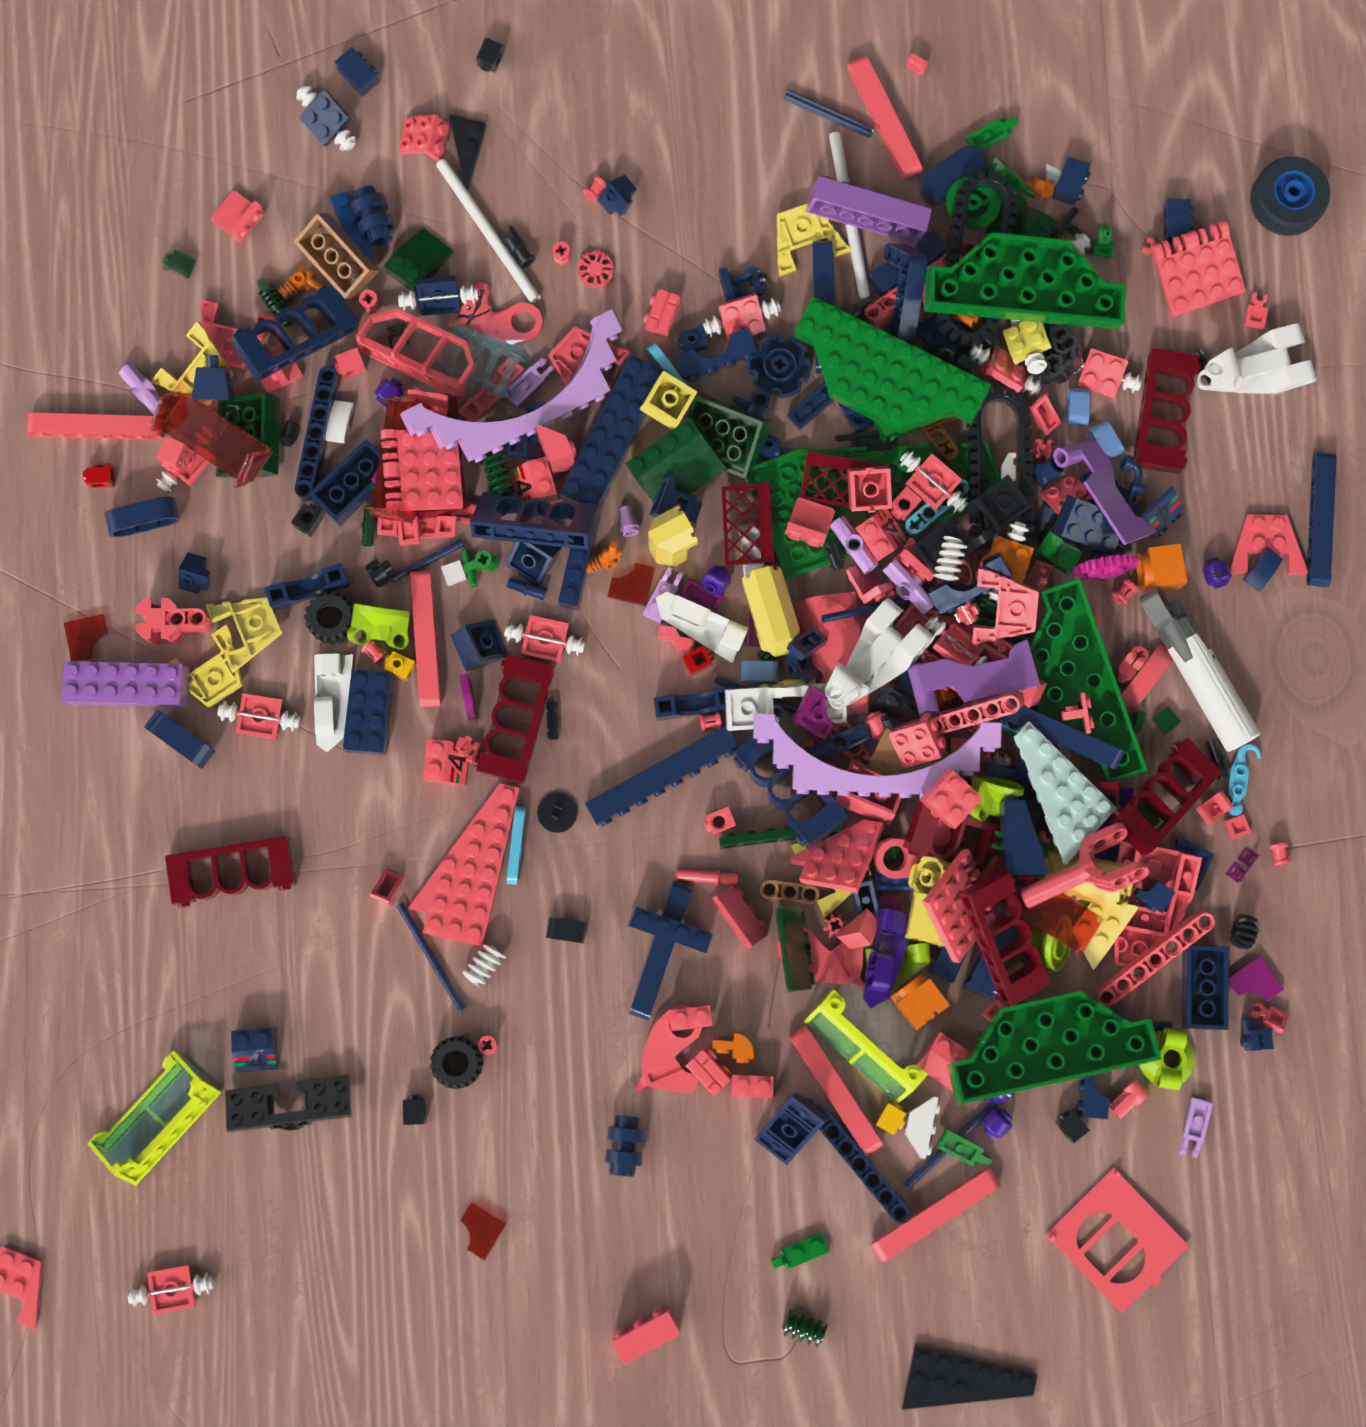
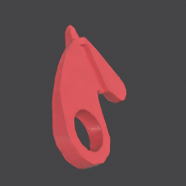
M940 818L932 840V847L935 852H941L947 847L953 830ZM962 836L960 843L967 841L966 836ZM887 838L879 842L876 847L873 863L877 871L885 877L894 879L907 878L910 876L911 867L915 863L919 864L923 856H933L930 854H920V857L909 854V849L903 847L905 839ZM899 846L904 853V861L899 868L889 870L884 865V854L890 847Z

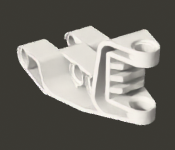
M1296 323L1270 330L1236 353H1234L1233 347L1214 357L1207 363L1205 370L1201 371L1196 377V385L1202 390L1278 394L1316 381L1317 377L1311 360L1296 364L1291 363L1287 349L1302 342L1305 343L1300 325ZM1207 375L1211 379L1210 384H1203L1200 380L1201 376Z
M885 599L865 622L861 636L847 665L844 666L841 663L836 665L825 688V694L829 699L830 705L834 709H843L909 670L911 665L917 661L931 644L935 636L922 625L917 624L904 638L893 628V623L904 610L891 599ZM844 698L843 703L840 704V705H835V704L833 703V702L840 701L841 699Z

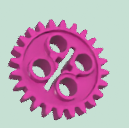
M1114 554L1087 560L1085 563L1072 568L1075 580L1080 578V580L1089 579L1094 581L1123 575L1126 571L1136 569L1139 563L1136 555Z

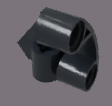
M993 332L987 340L981 343L982 349L990 348L998 334ZM958 340L940 345L922 346L925 352L969 374L978 365V360L972 359L969 355L973 347H958Z

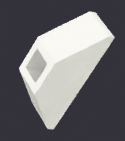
M932 1096L907 1113L904 1134L918 1156L926 1159V1155L931 1153L932 1143H929L931 1134L934 1135L936 1130L934 1117L940 1111L941 1102H938L939 1097Z

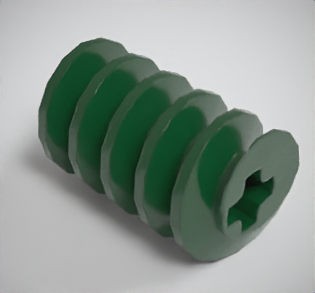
M504 452L493 454L483 460V465L486 466L484 469L485 473L488 474L486 478L487 481H490L488 486L492 489L490 493L502 494L503 497L515 493V490H509L514 484L507 482L512 476L505 475L506 472L510 471V468L503 467V465L508 463V460L501 459L506 456Z
M788 1309L781 1329H783L785 1337L789 1332H791V1339H794L798 1334L799 1342H802L806 1337L807 1345H810L814 1340L815 1347L818 1348L824 1339L828 1323L822 1328V1321L819 1320L815 1324L814 1318L811 1317L807 1322L806 1315L803 1314L799 1319L798 1312L791 1316V1310Z

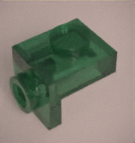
M173 250L165 254L162 261L164 264L162 270H170L188 279L196 260L177 250Z

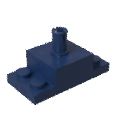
M794 1091L776 1110L754 1140L784 1164L788 1165L826 1122L828 1117L818 1110L810 1099L803 1098Z

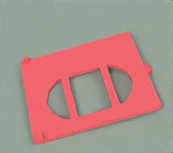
M1115 1168L1046 1234L1120 1313H1123L1150 1285H1158L1161 1281L1160 1275L1189 1247ZM1097 1213L1111 1214L1112 1217L1081 1248H1078L1077 1233L1084 1220ZM1119 1221L1138 1242L1105 1275H1102L1084 1256V1253ZM1141 1248H1144L1145 1261L1141 1272L1134 1279L1125 1283L1110 1282V1279Z

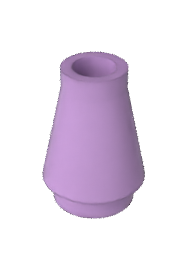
M631 506L621 507L620 532L625 537L637 535L640 526Z

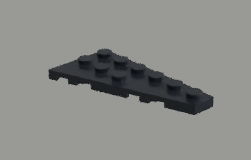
M914 1346L901 1409L1034 1396L1038 1375Z

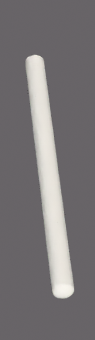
M840 132L830 133L829 139L837 181L849 182ZM845 224L858 295L860 299L865 300L870 296L859 231L857 227Z
M440 159L436 164L437 168L530 303L539 300L540 295L446 159Z

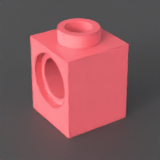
M357 348L335 356L337 362L334 363L338 375L342 373L344 379L366 371Z
M906 486L892 502L890 512L895 518H901L905 521L922 499ZM899 502H907L909 504V508L902 509L899 506Z
M729 807L708 814L705 817V828L708 833L712 832L713 836L736 827ZM716 817L724 819L725 824L722 827H716L713 824V820Z

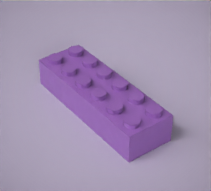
M818 176L810 190L805 212L917 245V242L927 231L932 209L927 208L923 204L910 203L903 198L889 197L886 193L872 192L866 187H855L849 182L835 181L829 176Z
M64 661L61 701L69 705L187 708L189 667L183 664Z

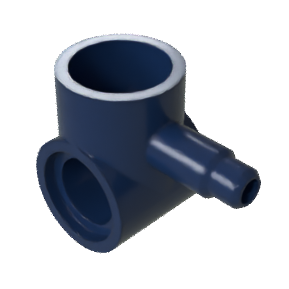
M758 389L751 394L749 402L735 395L732 397V401L744 408V410L763 417L769 408L770 395L767 391ZM757 398H762L765 401V403L763 405H757L755 403V400Z
M1050 456L1047 460L1033 468L1032 475L1042 488L1057 479V476L1064 472L1065 467L1057 466L1053 456Z

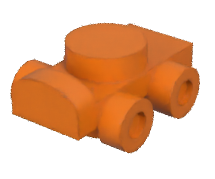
M1038 177L1028 180L1027 185L1036 194L1033 199L1037 197V194H1040V199L1047 201L1049 196L1053 197L1055 184H1052V180L1046 179L1044 182Z

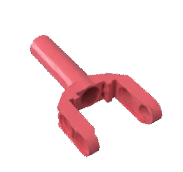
M1116 823L1085 837L1080 847V855L1076 864L1020 889V895L1026 907L1030 908L1085 882L1093 884L1100 890L1116 892L1144 879L1149 874V869L1144 862L1136 861L1107 874H1104L1103 869H1096L1093 864L1096 861L1094 854L1121 843L1127 836L1125 826L1122 823Z

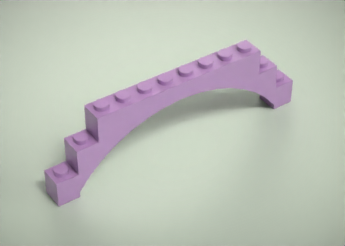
M611 309L590 321L592 325L590 339L578 369L566 386L548 403L537 410L504 421L468 422L439 415L424 408L422 403L400 414L411 436L417 434L420 437L429 432V428L439 449L444 447L447 450L458 445L456 442L458 441L468 462L475 460L477 463L487 458L486 453L492 451L495 454L504 449L502 445L508 442L510 445L521 441L520 436L527 434L529 437L537 433V425H544L547 428L556 423L554 419L560 416L562 419H565L572 415V410L578 408L580 411L590 406L588 402L594 399L598 402L606 398L605 394L610 391V388L602 373L611 369V364L617 361L608 343L619 338L617 334L623 331L613 310Z
M754 714L753 739H757V743H770V740H773L772 764H777V768L789 769V765H793L792 790H797L796 794H809V790H817L818 795H829V791H838L837 795L850 796V792H858V796H870L871 792L879 793L878 797H891V793H897L899 798H911V794H920L921 798L945 769L953 770L958 775L959 771H961V775L974 776V772H979L980 748H983V752H995V748H1001V723H978V729L956 751L942 760L910 773L889 776L856 774L840 770L818 760L799 747L775 721V714Z

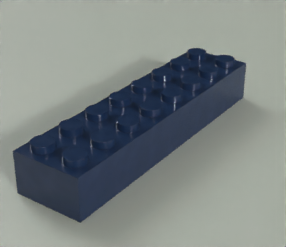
M631 354L629 355L559 493L562 500L574 502L579 505V502L599 504L600 509L647 416L646 413L639 409L657 378L665 370Z

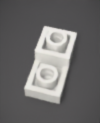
M334 400L326 429V441L345 444L350 430L349 422L354 411L353 403Z

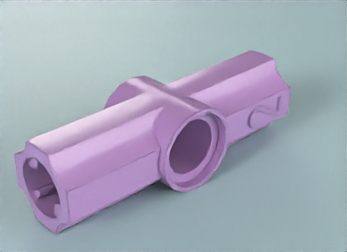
M132 362L121 368L119 374L132 388L131 391L140 402L144 403L154 416L163 417L170 408L162 397L159 396L158 391L151 382L144 378Z
M844 516L838 518L830 525L832 531L845 547L846 552L853 558L864 575L879 565L863 543V539L857 535ZM855 541L860 546L857 549H851L849 543Z
M896 558L883 569V572L897 586L896 591L898 595L905 600L909 599L923 615L935 605L928 593L922 588L921 579L915 574H909Z

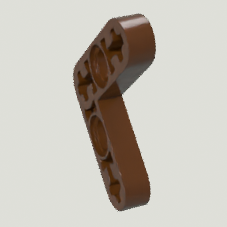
M956 417L944 418L931 423L930 426L928 424L919 427L939 458L945 463L955 462L958 456L957 446L943 428V426L957 420L958 418ZM941 435L944 440L937 442L933 439V436ZM946 450H947L949 453L953 452L952 456H950V454H946V455H945Z

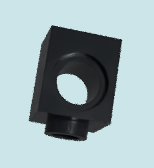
M488 38L484 39L476 57L477 65L481 70L496 73L504 55L503 44Z
M304 503L291 521V524L299 531L311 537L323 520V516L320 513L321 510L313 504L308 506ZM306 515H313L312 521L304 522Z
M408 1095V1099L402 1100L403 1125L426 1124L425 1099H420V1095Z
M1067 1110L1063 1111L1057 1117L1059 1120L1055 1123L1070 1143H1076L1090 1131L1073 1110L1069 1112Z

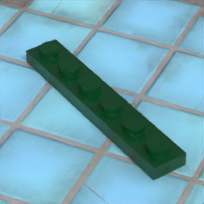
M790 826L783 827V830L766 828L763 829V832L759 833L750 830L743 832V835H735V833L723 834V837L719 838L720 849L776 843L796 840L795 837L797 835L796 830ZM839 826L836 830H834L827 836L835 835L841 832V826Z

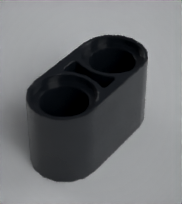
M549 917L546 938L584 944L587 923Z

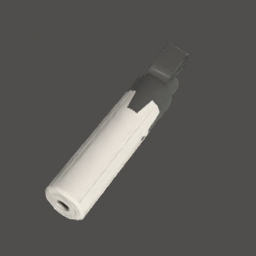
M1155 587L1140 596L1139 600L1155 628L1160 630L1158 635L1225 750L1230 752L1258 737L1261 732L1192 614H1186L1178 598L1169 602L1159 587Z

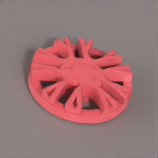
M594 251L583 255L578 262L577 272L580 280L585 285L599 288L608 284L612 279L614 265L608 255L600 251ZM595 256L596 258L594 261H592L589 257ZM606 259L609 263L603 265L602 262ZM581 265L586 266L587 269H586V270H580V269H581ZM603 273L609 275L606 280L601 276ZM589 277L594 278L593 283L587 282ZM598 277H600L601 283L597 282Z

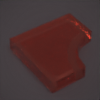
M636 563L633 570L626 576L620 578L612 577L607 598L646 607L655 567Z
M104 614L64 623L71 661L92 658L95 643L101 637L108 635Z
M471 1202L460 1221L467 1227L470 1235V1243L467 1250L485 1261L507 1223Z

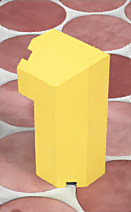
M679 505L653 518L648 531L649 550L656 563L664 564L668 567H675L685 562L690 548L698 544L697 537H692L691 535L694 530L685 513L680 511Z
M773 566L753 570L750 572L748 579L746 576L742 578V585L756 627L761 650L768 651L775 657L789 654L790 651L787 650V646L791 641L800 636V628L780 567L774 570Z
M1053 849L1048 851L1047 866L1049 874L1045 878L1076 864L1079 854H1075L1064 865L1061 862L1062 857L1059 850ZM1095 858L1096 861L1093 862L1097 870L1103 869L1104 874L1126 865ZM1085 882L1054 897L1071 899V896H1077L1076 900H1085L1123 908L1128 903L1124 899L1126 895H1131L1133 884L1116 892L1100 890L1093 884Z
M923 856L920 859L921 862L919 864L915 863L910 871L908 884L914 889L905 938L944 946L922 901L951 863L938 858Z

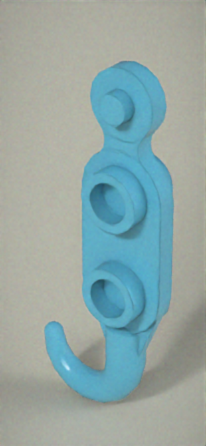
M1245 744L1238 750L1237 757L1230 768L1228 794L1232 799L1231 804L1233 808L1228 812L1232 816H1238L1242 813L1243 807L1240 801L1247 793L1249 768L1245 759L1246 752L1253 750L1256 752L1257 758L1261 759L1260 749L1253 744Z

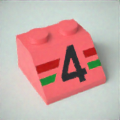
M546 456L527 461L509 472L512 476L511 481L514 484L515 495L524 499L525 502L534 498H542L548 501L558 499Z
M881 509L853 528L857 535L863 539V543L877 562L908 540L888 509Z
M427 739L423 774L425 782L466 786L467 757L458 755V750L455 748L456 742Z

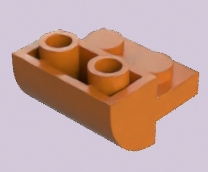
M733 1033V1041L712 1040V1048L716 1049V1053L729 1054L730 1049L732 1050V1058H736V1063H749V1059H754L752 1044L741 1034Z

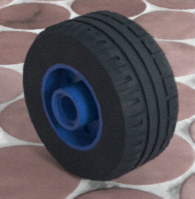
M1290 156L1273 161L1261 172L1251 190L1250 202L1253 214L1256 216L1255 218L1265 229L1278 235L1295 236V234L1298 235L1306 232L1318 222L1328 207L1330 186L1328 185L1327 177L1318 166L1301 157Z

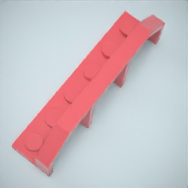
M398 308L371 314L356 335L358 351L451 396H457V399H463L465 396V383L474 370V362L466 340ZM397 317L410 323L393 349L377 343L370 337H364L373 323ZM416 326L441 338L425 363L417 362L408 355L399 353ZM447 341L462 347L469 365L460 379H453L440 370L430 368Z

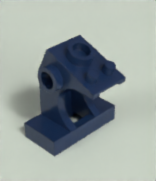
M753 265L745 270V274L736 277L729 276L726 267L719 269L718 276L726 302L756 293L757 297L764 294L763 291L768 290L766 285L768 283L767 275L764 271H761L760 267L757 268ZM749 281L750 288L740 291L738 284Z
M671 476L663 478L649 515L657 517L665 513L666 510L674 508L679 498L682 500L680 511L685 513L688 521L696 522L702 507V503L697 501L698 497L675 490L674 487L677 479Z
M811 628L791 641L787 646V650L790 652L785 661L786 674L796 679L804 680L805 683H810L819 677L822 673L811 664L812 659L810 655L825 646L828 639L814 628Z

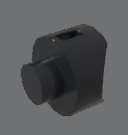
M376 558L365 566L376 587H382L391 581L388 575L394 572L388 560L380 564Z

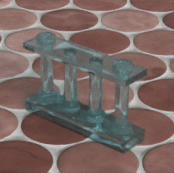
M454 324L451 330L453 334L472 343L474 346L471 353L474 366L481 350L486 348L492 352L481 378L470 375L466 382L489 390L499 398L504 396L511 398L512 394L506 388L516 363L520 361L527 363L529 358L527 351L521 347ZM454 345L446 365L437 362L435 365L437 369L449 377L460 379L469 365L467 362L463 372L453 368L462 347ZM499 356H508L510 360L499 384L489 382L488 380Z

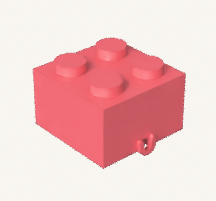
M888 466L847 469L849 509L852 512L867 510L868 512H876V510L892 509L891 474Z
M945 769L919 800L931 810L930 813L934 817H939L948 827L956 829L983 797L955 771Z

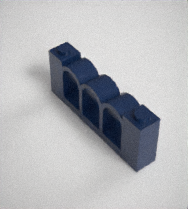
M333 285L323 286L317 290L316 296H309L302 300L299 309L285 308L281 310L276 317V321L265 319L255 324L253 330L250 326L245 329L240 328L236 330L232 335L231 345L255 380L259 382L357 331L359 320ZM307 309L319 310L332 327L318 333L304 311ZM287 320L298 323L309 339L295 346L282 328L281 323ZM264 332L273 334L286 351L271 358L257 335Z
M483 492L470 520L471 535L475 538L589 550L600 522L599 504L579 502V505L570 501H560L552 505L550 501L542 498H534L525 502L524 499L515 495L503 497L502 494ZM518 514L515 521L501 520L504 515ZM533 517H545L542 524L528 522ZM559 520H572L570 527L554 525Z
M752 737L734 750L733 761L739 769L743 768L745 772L750 770V776L758 786L768 787L767 795L770 803L776 808L785 809V820L792 829L796 830L797 836L795 838L802 847L805 845L809 850L847 821L848 815L830 793L829 795H818L817 790H809V794L813 792L825 808L806 821L795 820L790 814V809L809 794H795L788 799L776 797L772 791L773 787L793 772V765H789V769H782L771 777L765 778L757 774L755 766L773 753V740H770V743H757V739Z

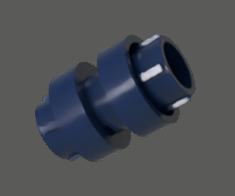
M372 185L357 189L353 193L355 200L351 203V208L355 218L360 220L358 228L361 237L369 239L372 246H381L390 242L393 239L391 231L394 230L395 224L392 215L389 212H385L388 209L385 195L377 192L375 186Z
M616 1115L614 1126H608L607 1139L613 1140L612 1149H606L604 1162L610 1163L609 1173L611 1175L634 1177L636 1166H642L643 1153L637 1152L638 1143H644L645 1130L640 1129L641 1120L639 1117Z

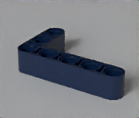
M888 243L884 249V258L887 262L900 268L890 335L914 346L927 270V256L907 244Z

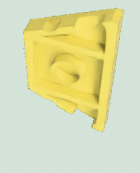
M1091 902L1073 927V934L1092 969L1095 970L1139 909V905L1127 904L1123 908H1116Z

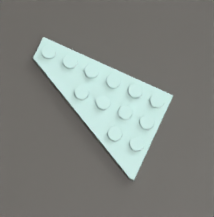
M1027 722L1014 736V740L1020 749L1022 760L1024 759L1029 771L1027 774L1033 789L1036 791L1037 800L1041 803L1044 810L1047 826L1053 835L1054 844L1058 847L1062 857L1061 862L1065 865L1080 850L1085 837L1095 833L1116 807L1030 722Z

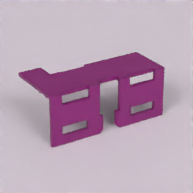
M749 610L748 627H750V632L748 629L747 646L760 647L756 627Z
M1245 847L1237 859L1248 866L1247 869L1244 871L1237 863H1233L1226 875L1237 883L1241 882L1260 854L1256 855ZM1247 851L1248 853H1247L1246 856L1243 858V857H1242L1243 854ZM1233 868H1235V871L1231 875L1230 872Z

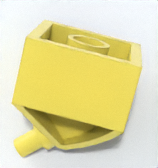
M663 371L639 410L673 430L680 423L697 391Z

